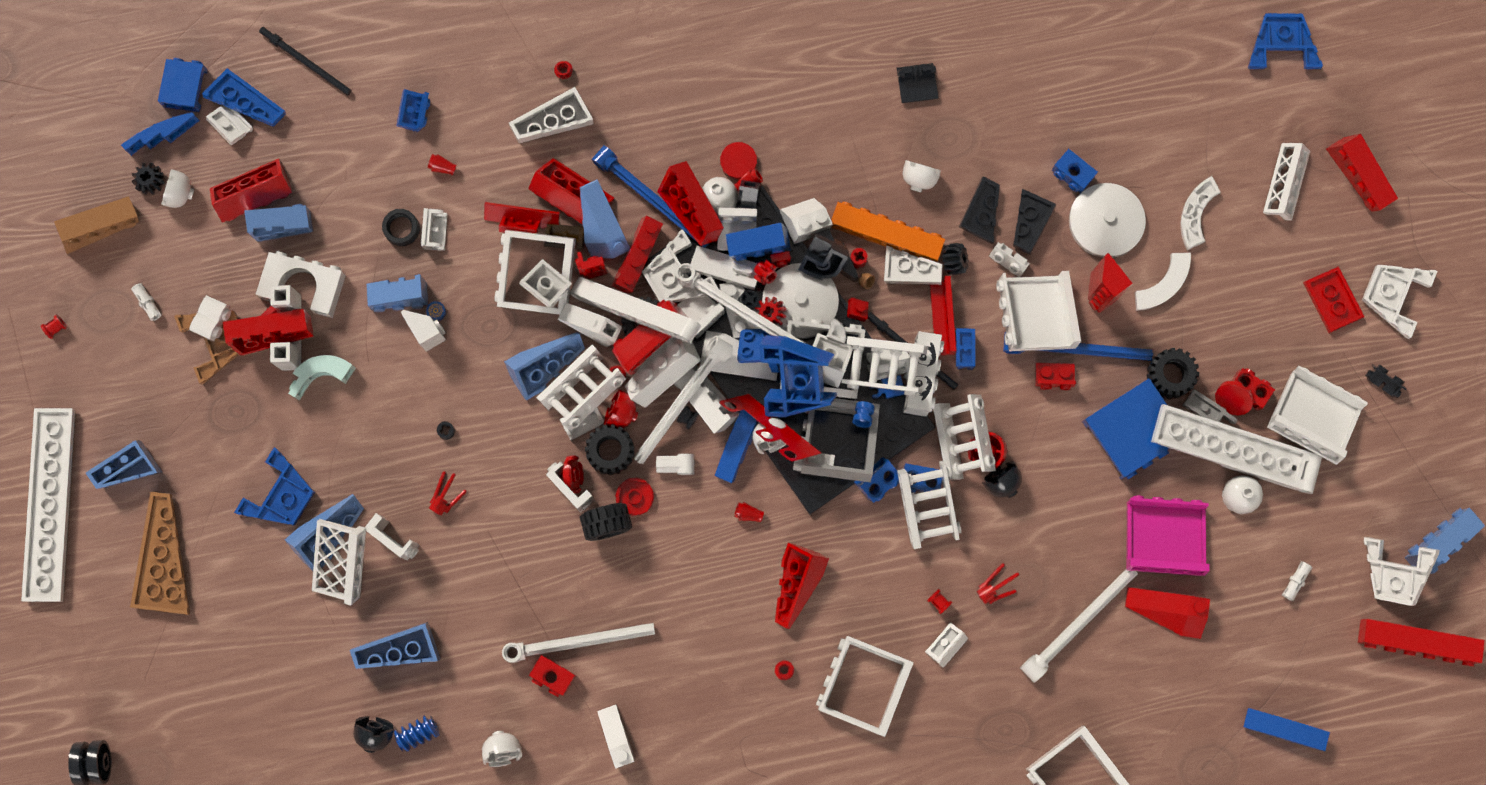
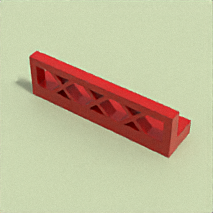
M945 276L942 280V285L929 284L933 334L942 335L941 341H944L943 352L940 356L954 355L956 352L951 276Z

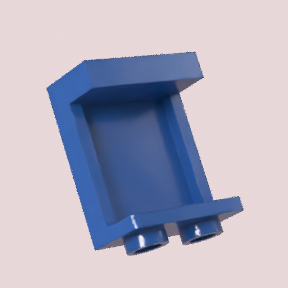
M180 58L166 59L158 102L164 108L200 112L201 105L198 99L203 74H207L208 69L202 62L196 60L185 62Z

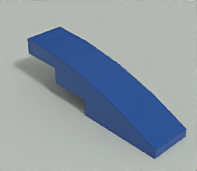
M192 112L175 116L146 128L122 143L121 146L132 156L145 145L152 149L164 139L172 143L200 120Z
M741 410L715 473L716 477L730 483L735 481L739 466L743 463L748 446L752 443L753 431L759 422L745 410Z
M1251 708L1247 710L1243 726L1250 730L1321 751H1326L1330 735L1328 731Z

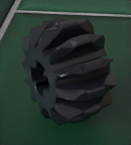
M142 163L141 169L136 167L138 172L132 173V176L135 178L132 180V184L136 185L135 189L137 191H142L144 195H147L148 192L154 195L155 189L161 191L159 185L165 184L162 180L165 174L161 172L162 170L159 166L155 167L153 163H149L147 166V164Z
M959 243L945 245L942 251V264H944L945 271H947L948 275L966 273L969 267L966 247Z

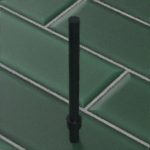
M265 27L260 28L259 33L269 39L272 45L283 49L347 96L351 93L352 90L288 45L278 34H273Z
M869 312L867 319L877 326L876 329L878 331L884 332L895 342L908 343L893 331L886 321H881L872 312ZM941 369L938 371L936 376L955 390L959 384Z

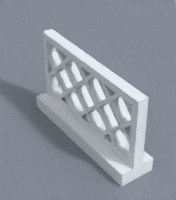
M322 519L317 521L312 591L343 599L344 604L352 605L360 598L366 535L365 527L358 526L357 528H352ZM323 526L329 528L332 532L331 536L327 537L325 535ZM341 531L349 533V540L347 542L340 536L339 533ZM335 536L341 546L335 548L329 539ZM324 542L331 551L327 555L321 549V545ZM342 547L347 553L345 560L338 552ZM332 554L339 561L335 566L328 558ZM322 560L329 567V570L326 572L320 567ZM340 565H342V567L346 571V575L344 577H342L336 569ZM331 571L338 579L334 583L326 575ZM320 578H323L326 582L327 588L318 586ZM339 582L344 588V593L339 592L335 587Z

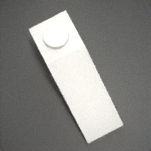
M617 705L597 711L615 769L635 762L636 760Z

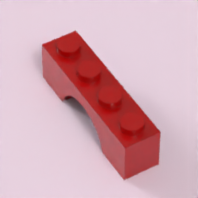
M647 215L641 218L634 234L632 246L614 278L612 287L627 294L633 292L663 223Z

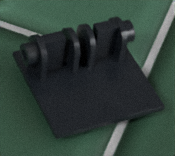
M933 63L896 68L902 103L939 99L935 77L936 67Z

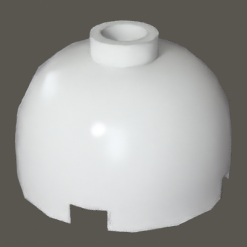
M907 160L903 167V179L907 184L911 185V190L922 192V189L934 187L941 173V170Z
M171 169L161 205L177 208L185 205L187 199H192L194 189L191 188L189 177L184 173Z
M715 177L707 181L702 187L717 216H719V208L736 207L738 192L735 185L729 179Z
M778 418L769 419V423L775 427H786V423ZM758 422L752 437L758 453L765 454L764 451L767 450L772 453L786 445L781 439L773 442L763 440L756 434V431L766 427ZM761 432L763 437L767 439L773 438L772 434Z
M1241 475L1227 481L1222 491V498L1229 510L1242 515L1251 513L1259 507L1263 499V490L1257 480Z
M496 731L483 743L484 765L489 763V767L511 764L509 760L516 758V761H518L522 757L519 740L510 733Z

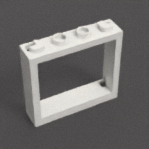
M505 230V234L501 236V245H504L503 253L499 255L501 272L498 271L497 274L499 291L496 290L495 292L497 307L560 315L565 303H569L570 287L559 300L558 308L505 301L511 239L515 237L565 244L562 276L571 282L576 238Z
M793 317L792 320H788L787 332L792 335L793 327L829 331L831 325H824L822 320L812 319V322L808 323L804 322V318ZM850 324V328L844 327L847 334L858 335V338L865 337V329H861L862 325ZM863 351L861 352V359H860V367H859L858 381H859V377H860V369H861V361H862V353H863ZM824 387V392H837L838 397L857 399L858 389L851 388V390Z
M846 636L839 643L838 650H840L838 658L834 657L830 668L833 669L831 676L827 675L823 685L826 687L824 695H819L816 705L819 706V711L885 737L914 662ZM850 644L902 665L879 728L826 707Z
M1085 726L1079 727L1026 768L1028 772L1026 776L1033 785L1035 783L1037 785H1046L1036 770L1080 737L1116 785H1129Z

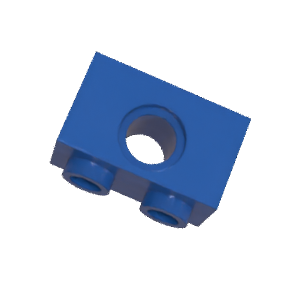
M1070 149L1063 154L1051 170L1056 178L1064 180L1068 183L1071 190L1074 192L1078 191L1080 194L1098 173V171ZM1071 169L1076 170L1077 173H1078V175H1077V176L1071 175L1070 172H1069V170H1071Z

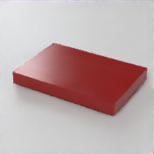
M1339 266L1303 282L1328 333L1365 317Z

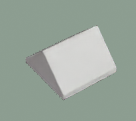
M543 259L519 282L521 286L548 308L554 307L572 284Z

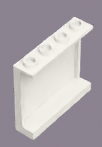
M1061 271L1059 276L1006 278V273L1001 275L999 280H997L996 288L1000 292L999 307L1003 310L1002 325L1006 329L1005 343L1008 345L1009 351L1076 349L1081 342L1069 271Z
M1298 366L1290 374L1267 428L1337 465L1346 457L1348 451L1345 448L1361 410L1368 402L1362 400L1359 396L1345 391L1342 387L1330 383L1325 378L1315 375L1308 369Z

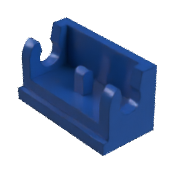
M956 328V367L958 370L961 368L973 370L975 368V329Z

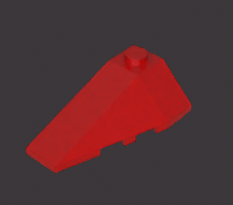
M788 542L781 562V567L784 570L783 578L779 580V585L782 587L781 596L777 598L776 623L786 629L792 627L822 579L829 558L813 550Z
M1127 587L1126 608L1145 618H1149L1180 636L1201 639L1208 620L1210 599Z

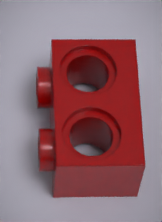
M1242 368L1237 371L1232 381L1240 382V378L1246 380V388L1251 389L1254 395L1252 408L1259 411L1264 408L1275 389L1271 387L1272 384L1267 380H1261L1256 377L1252 370ZM1256 389H1260L1263 392L1262 398L1256 395Z

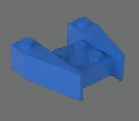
M766 335L759 344L761 363L780 364L782 389H770L764 397L765 416L786 417L831 405L837 396V392H824L822 366H829L834 358V354L786 336Z

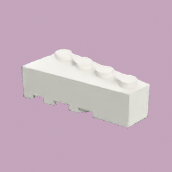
M575 87L509 122V126L519 143L594 124L592 116Z
M671 337L648 357L625 385L630 399L646 408L699 363L701 359L693 342L687 343Z
M695 365L677 380L674 385L682 391L699 367ZM706 377L689 401L715 434L725 431L738 418L739 413L737 411L730 412L719 403V401L726 398ZM725 402L728 408L735 409L730 402Z

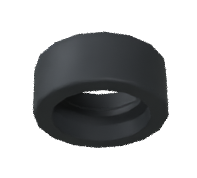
M394 209L384 217L382 231L387 240L392 244L407 246L417 239L420 225L417 218L410 211ZM399 217L407 218L412 224L411 232L404 238L394 237L390 231L391 223Z

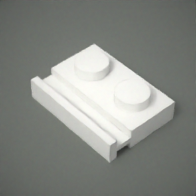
M220 106L206 116V120L231 146L245 137L248 132L253 131V127L237 111L225 106Z

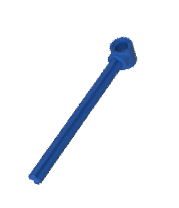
M603 145L591 159L592 162L602 171L614 173L694 239L666 202L621 166L615 153ZM709 243L702 245V247L705 248L709 245Z
M1004 332L1003 352L1009 354H1021L1022 352H1025L1009 351L1008 345H1006L1005 343L1006 332ZM1080 343L1076 349L1037 350L1152 361L1153 350L1085 343Z

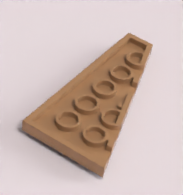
M150 492L130 608L190 615L173 498L171 494Z

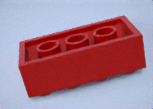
M552 158L535 171L528 189L583 226L580 187L590 183V181ZM603 190L609 205H611L615 197Z
M276 159L210 188L211 204L222 223L236 219L237 216L244 214L245 210H254L260 206H267L272 201L286 198L292 193L290 182L280 159Z
M1109 253L1102 258L1090 276L1089 305L1094 311L1097 310L1099 314L1116 302L1133 284Z

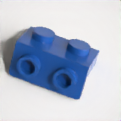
M406 89L403 90L397 127L418 132L426 126L427 117L425 113L430 106L428 92L421 94Z

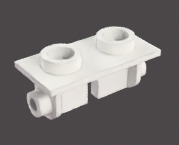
M998 242L989 257L1004 266L1011 273L1021 277L1030 263L1018 253L1014 257L1011 256L1013 250L1004 245V243L1000 244Z

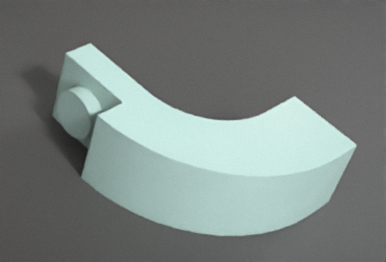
M332 355L312 357L294 370L293 374L299 378L297 381L294 380L288 394L300 400L310 383L324 375L333 376L346 384L356 367L346 360Z

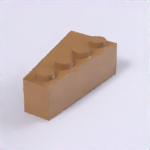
M129 196L54 221L67 254L121 230L132 228L139 223Z

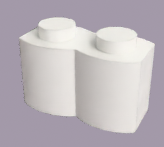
M206 295L189 330L214 341L220 337L222 324L231 315V307Z

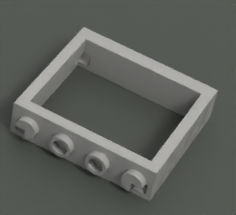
M835 398L829 406L806 411L808 420L804 419L802 431H806V436L802 438L811 444L815 410L855 415L856 403L859 401ZM872 403L875 406L874 414L871 415L873 419L872 425L868 429L864 470L809 463V457L798 460V466H802L801 473L871 482L880 404Z

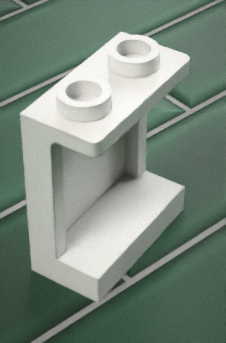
M555 462L547 469L548 473L546 475L580 512L584 511L595 501L587 490L577 497L559 478L563 473L562 462L558 464Z
M376 513L365 526L366 531L400 558L405 560L414 558L419 551L417 549L419 544L409 540L404 547L383 532L390 521Z

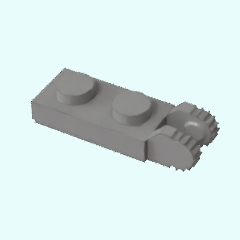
M1195 389L1191 391L1182 405L1198 416L1220 422L1222 417L1231 424H1236L1238 421L1226 412V409Z

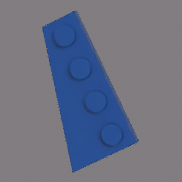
M228 68L202 93V96L208 100L272 127L286 115L284 109Z

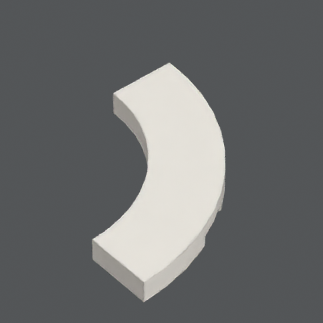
M1212 176L1204 180L1193 190L1183 207L1181 235L1187 251L1205 242L1201 230V215L1207 203L1221 193Z
M1172 253L1170 255V265L1165 277L1155 286L1135 292L1136 311L1159 306L1170 299L1181 288L1189 272L1191 253Z

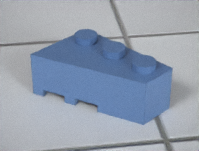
M303 204L293 205L292 207L244 211L247 233L257 242L313 232L310 210Z
M420 274L415 275V279L406 280L405 277L399 278V281L394 282L385 280L366 284L368 307L374 310V312H384L385 309L389 308L404 310V307L420 309L423 308V305H428L427 282Z
M135 440L87 471L86 475L96 489H102L158 474L162 470L142 441Z

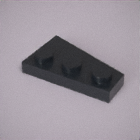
M983 176L959 225V228L990 244L994 243L993 235L994 227L996 226L995 217L1000 184Z
M1022 189L1013 247L1031 255L1056 208L1055 203Z

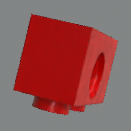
M544 655L540 656L529 674L533 678V683L540 687L544 684L550 688L548 692L557 697L559 695L565 696L577 676ZM551 671L557 675V679L553 683L547 680V675Z

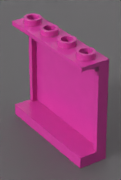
M1140 495L1130 498L1127 502L1126 570L1205 576L1209 572V564H1206V508L1209 506V503H1203L1202 500L1187 502L1180 498L1164 500L1162 497H1153L1152 499H1145L1144 496Z

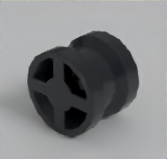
M746 290L737 301L753 310L759 303V296L755 291Z
M686 406L676 422L679 424L683 423L690 430L698 419L699 413L692 412L690 407Z

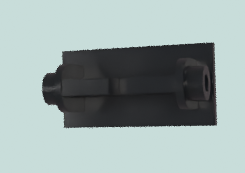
M1372 364L1374 370H1369L1365 375L1368 377L1367 380L1378 387L1385 382L1386 384L1382 390L1392 397L1398 398L1402 394L1400 389H1407L1403 385L1405 381L1396 375L1394 378L1388 375L1389 370L1380 364L1378 366Z

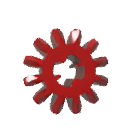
M765 297V303L760 300L759 304L761 307H755V310L759 312L758 314L775 325L777 323L783 325L781 318H787L786 315L782 314L787 311L786 307H782L784 302L778 301L776 297H773L771 300L769 297ZM770 309L774 311L773 313H771L772 317L768 316V313H770Z

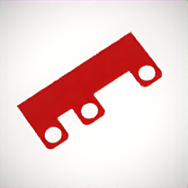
M749 394L719 401L728 411L745 410L766 428L756 431V434L763 440L773 442L781 439L789 447L780 449L779 453L789 461H797L821 454L820 451L788 425L785 428H778L770 424L769 419L778 417L765 416V407ZM725 402H731L735 404L737 408H728L725 405ZM761 432H768L772 434L773 438L767 439L761 435ZM791 451L796 454V458H790L784 452Z

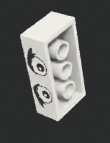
M918 332L914 344L928 346L927 354H921L917 366L915 388L922 389V393H916V396L906 395L903 413L926 417L934 409L935 398L932 395L938 386V379L935 376L941 367V360H938V357L944 348V341H941L942 335Z

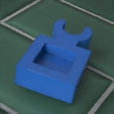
M897 375L896 386H903L901 375ZM889 378L882 379V384H888ZM876 388L878 393L871 397L872 399H877L881 394H885L886 399L904 395V391Z

